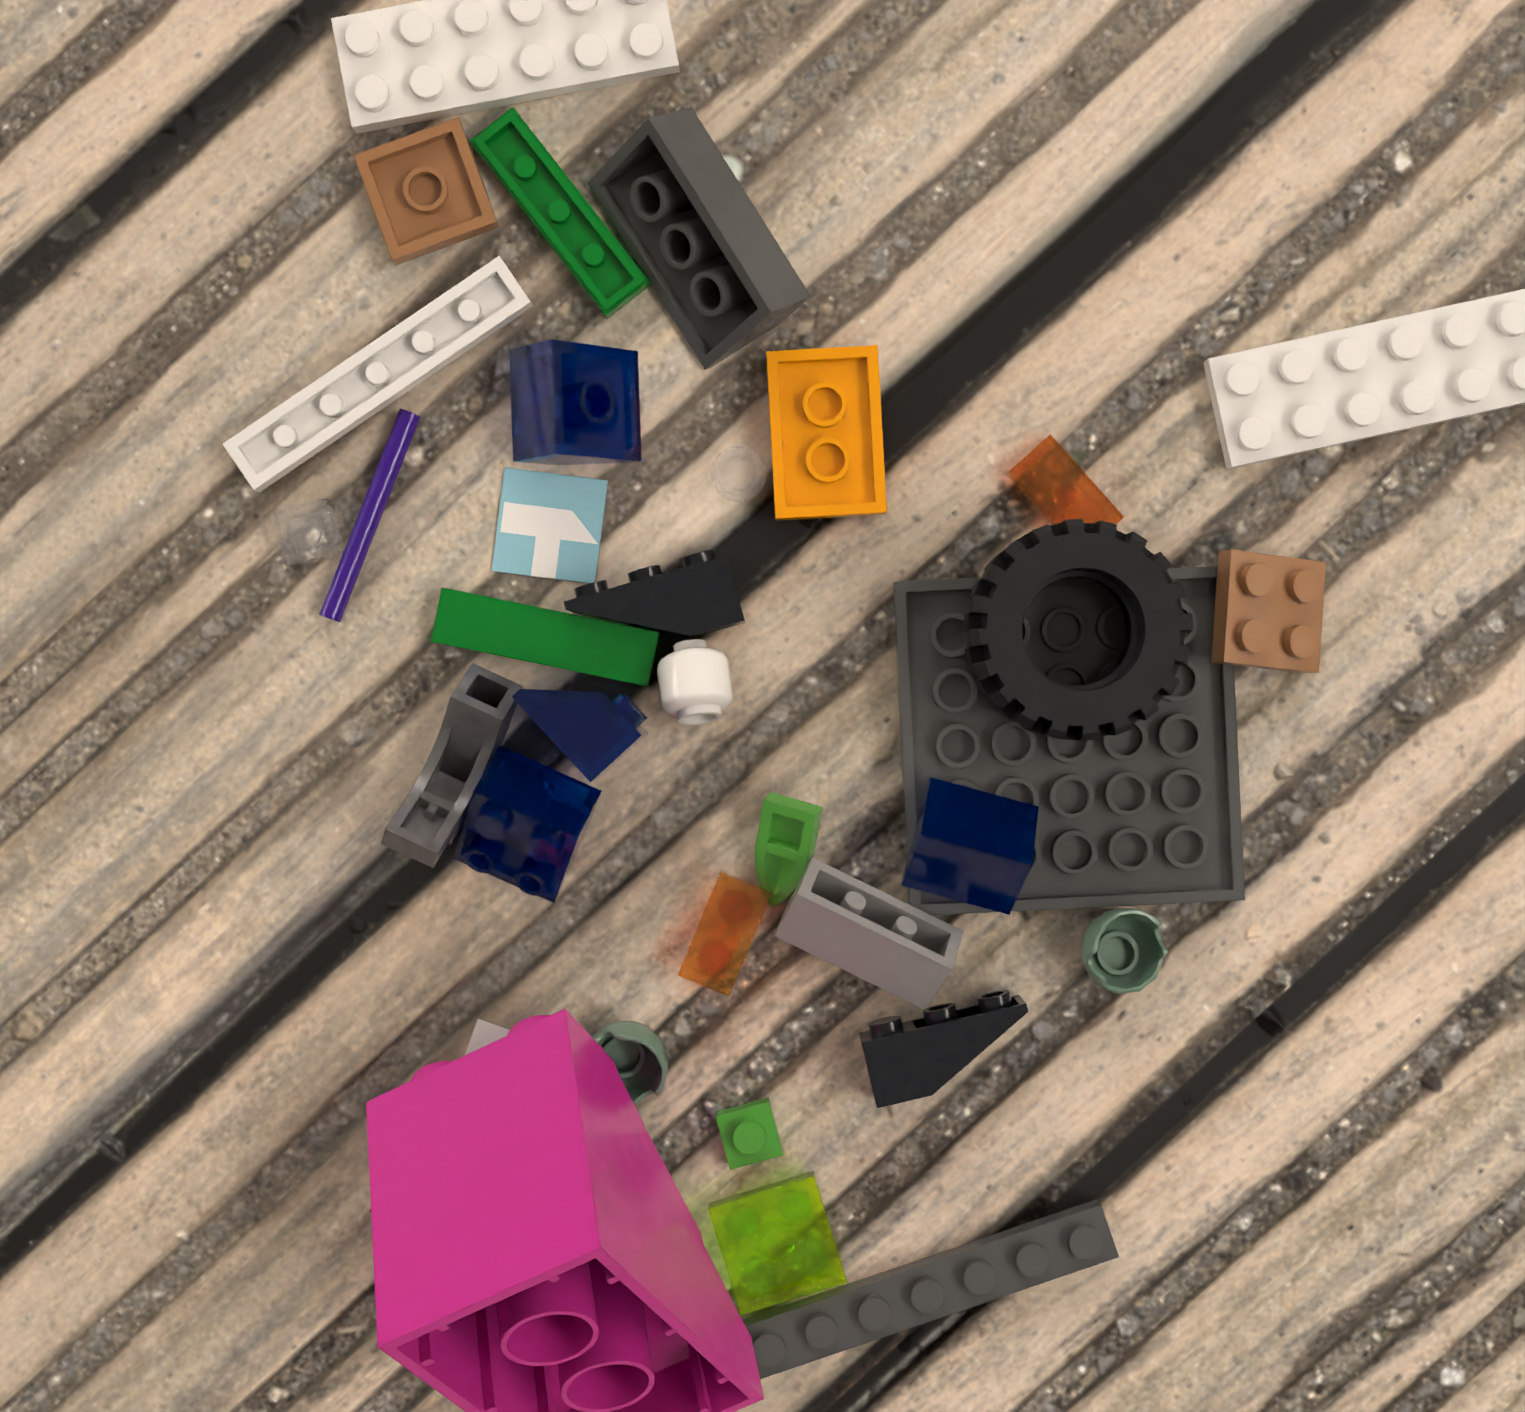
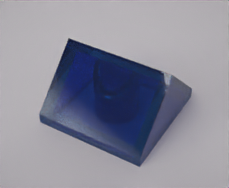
M929 777L900 885L1010 915L1032 867L1039 806Z

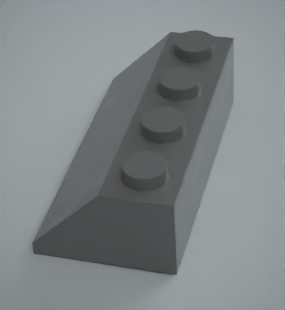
M692 107L648 118L587 183L705 370L718 364L778 326L811 297Z

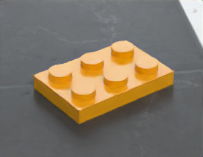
M878 345L766 351L775 521L886 515L887 503Z

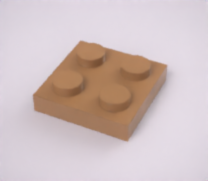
M459 117L353 155L390 257L395 265L499 228L497 218Z
M1233 549L1219 551L1211 663L1297 673H1319L1326 562Z

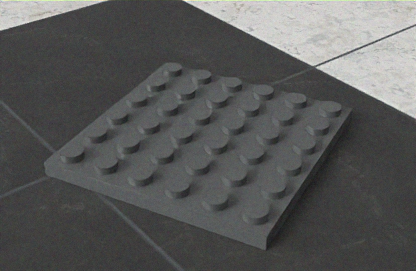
M1218 566L1167 569L1173 582L1181 580L1187 597L1180 599L1184 614L1192 613L1193 631L1185 632L1184 646L1191 648L1188 664L1179 666L1175 677L1180 682L1171 696H1163L1157 703L1160 709L1147 720H1138L1132 724L1131 730L1116 736L1108 735L1099 737L1098 740L1088 741L1056 739L1020 728L1021 725L1011 719H1006L994 709L995 704L987 695H983L974 681L977 679L971 664H967L964 649L968 648L967 633L963 632L964 615L968 614L971 600L968 598L974 584L980 578L899 581L893 583L909 905L930 915L1245 900L1234 665L1211 663ZM1071 577L1059 579L1042 588L1030 602L1023 620V642L1030 660L1045 676L1066 685L1079 686L1090 684L1109 674L1119 663L1126 643V622L1119 603L1104 586L1085 578Z

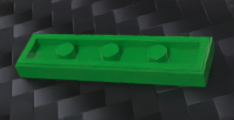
M514 107L510 108L469 140L478 155L607 319L651 286L646 276Z
M442 587L430 642L649 687L660 632Z

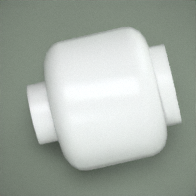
M690 639L676 643L673 646L674 652L662 658L657 667L663 710L669 715L677 717L678 723L683 725H702L717 721L722 717V710L729 707L733 700L727 656L720 650L707 647L706 641L701 639Z

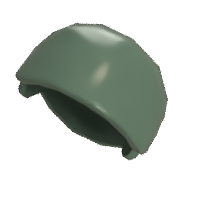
M1139 908L1110 909L1090 921L1083 933L1081 956L1085 969L1093 982L1107 991L1123 994L1139 992L1155 980L1161 968L1163 958L1168 953L1159 931L1161 922L1156 917Z
M618 1021L608 1024L592 1036L614 1060L618 1073L634 1105H637L642 1099L653 1093L658 1096L663 1091L668 1071V1057L661 1038L648 1025L636 1021Z

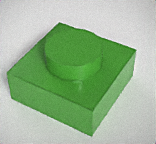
M769 1097L716 1112L715 1117L730 1170L783 1155V1147Z

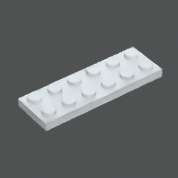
M424 0L331 18L351 126L356 134L680 72L667 0Z
M1525 289L1208 358L1203 362L1226 470L1525 404Z

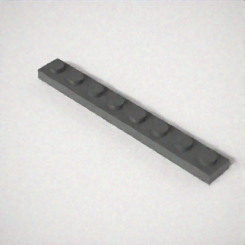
M1096 1199L743 1319V1322L752 1337L760 1379L1107 1262L1118 1258L1119 1255L1102 1205Z

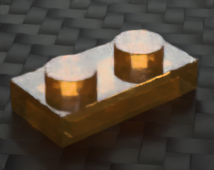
M1051 434L1007 473L1011 480L1052 525L1072 519H1083L1084 523H1096L1101 520L1117 524L1124 518L1120 511Z
M720 871L678 976L729 997L772 891Z

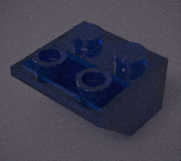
M499 745L473 790L454 859L467 864L477 872L487 873L512 884L529 895L539 896L555 903L590 825L602 791Z

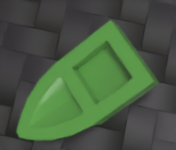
M770 792L763 801L755 846V868L762 893L769 905L775 907L795 890L806 870L807 864L814 857L823 807L774 792Z

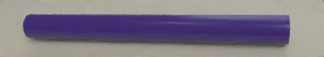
M399 409L319 615L340 622L419 423L420 416L412 412Z

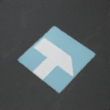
M504 467L491 571L583 583L595 582L608 480Z

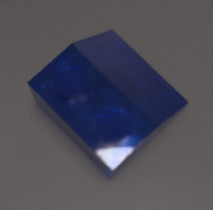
M554 339L509 350L513 462L579 465L635 463L642 461L638 351Z
M520 689L512 696L590 782L601 778L649 734L641 725L648 717L627 694L623 695L621 693L615 697L612 693Z

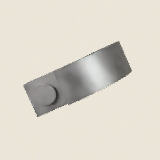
M472 663L450 696L440 731L430 755L410 792L385 828L381 841L382 845L432 868L435 866L447 844L453 843L484 785L512 721L523 689L522 685Z

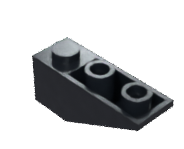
M713 549L681 558L683 568L662 573L660 565L628 573L630 583L613 588H608L606 580L579 586L574 589L576 598L564 601L565 609L572 613L692 638L745 623L727 555L715 558Z
M1001 990L978 996V1005L956 1010L955 1003H944L924 1009V1017L902 1022L901 1016H889L871 1021L868 1024L870 1030L860 1032L859 1036L877 1108L932 1096L1028 1013L1025 1001L1019 995L1011 997L1008 990Z

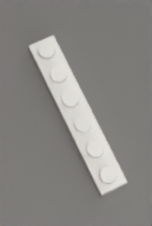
M498 256L224 442L223 446L253 490L260 493L532 308L533 305L501 257Z

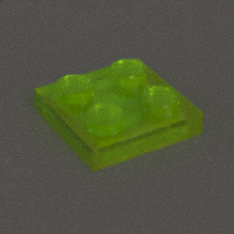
M814 1171L708 1203V1212L740 1315L847 1283L846 1273Z

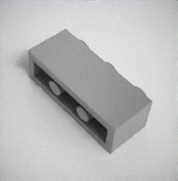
M812 857L787 903L774 936L910 1003L926 1009L953 968L964 931Z

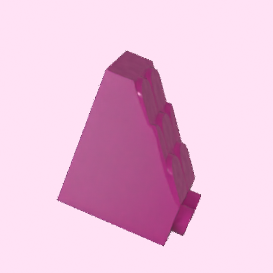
M566 1009L552 1015H537L523 1019L510 1029L507 1036L454 1061H439L428 1064L415 1072L410 1082L366 1102L377 1347L465 1412H735L764 1399L752 1337L703 1244L701 1232L646 1130L643 1120L618 1073L614 1060Z

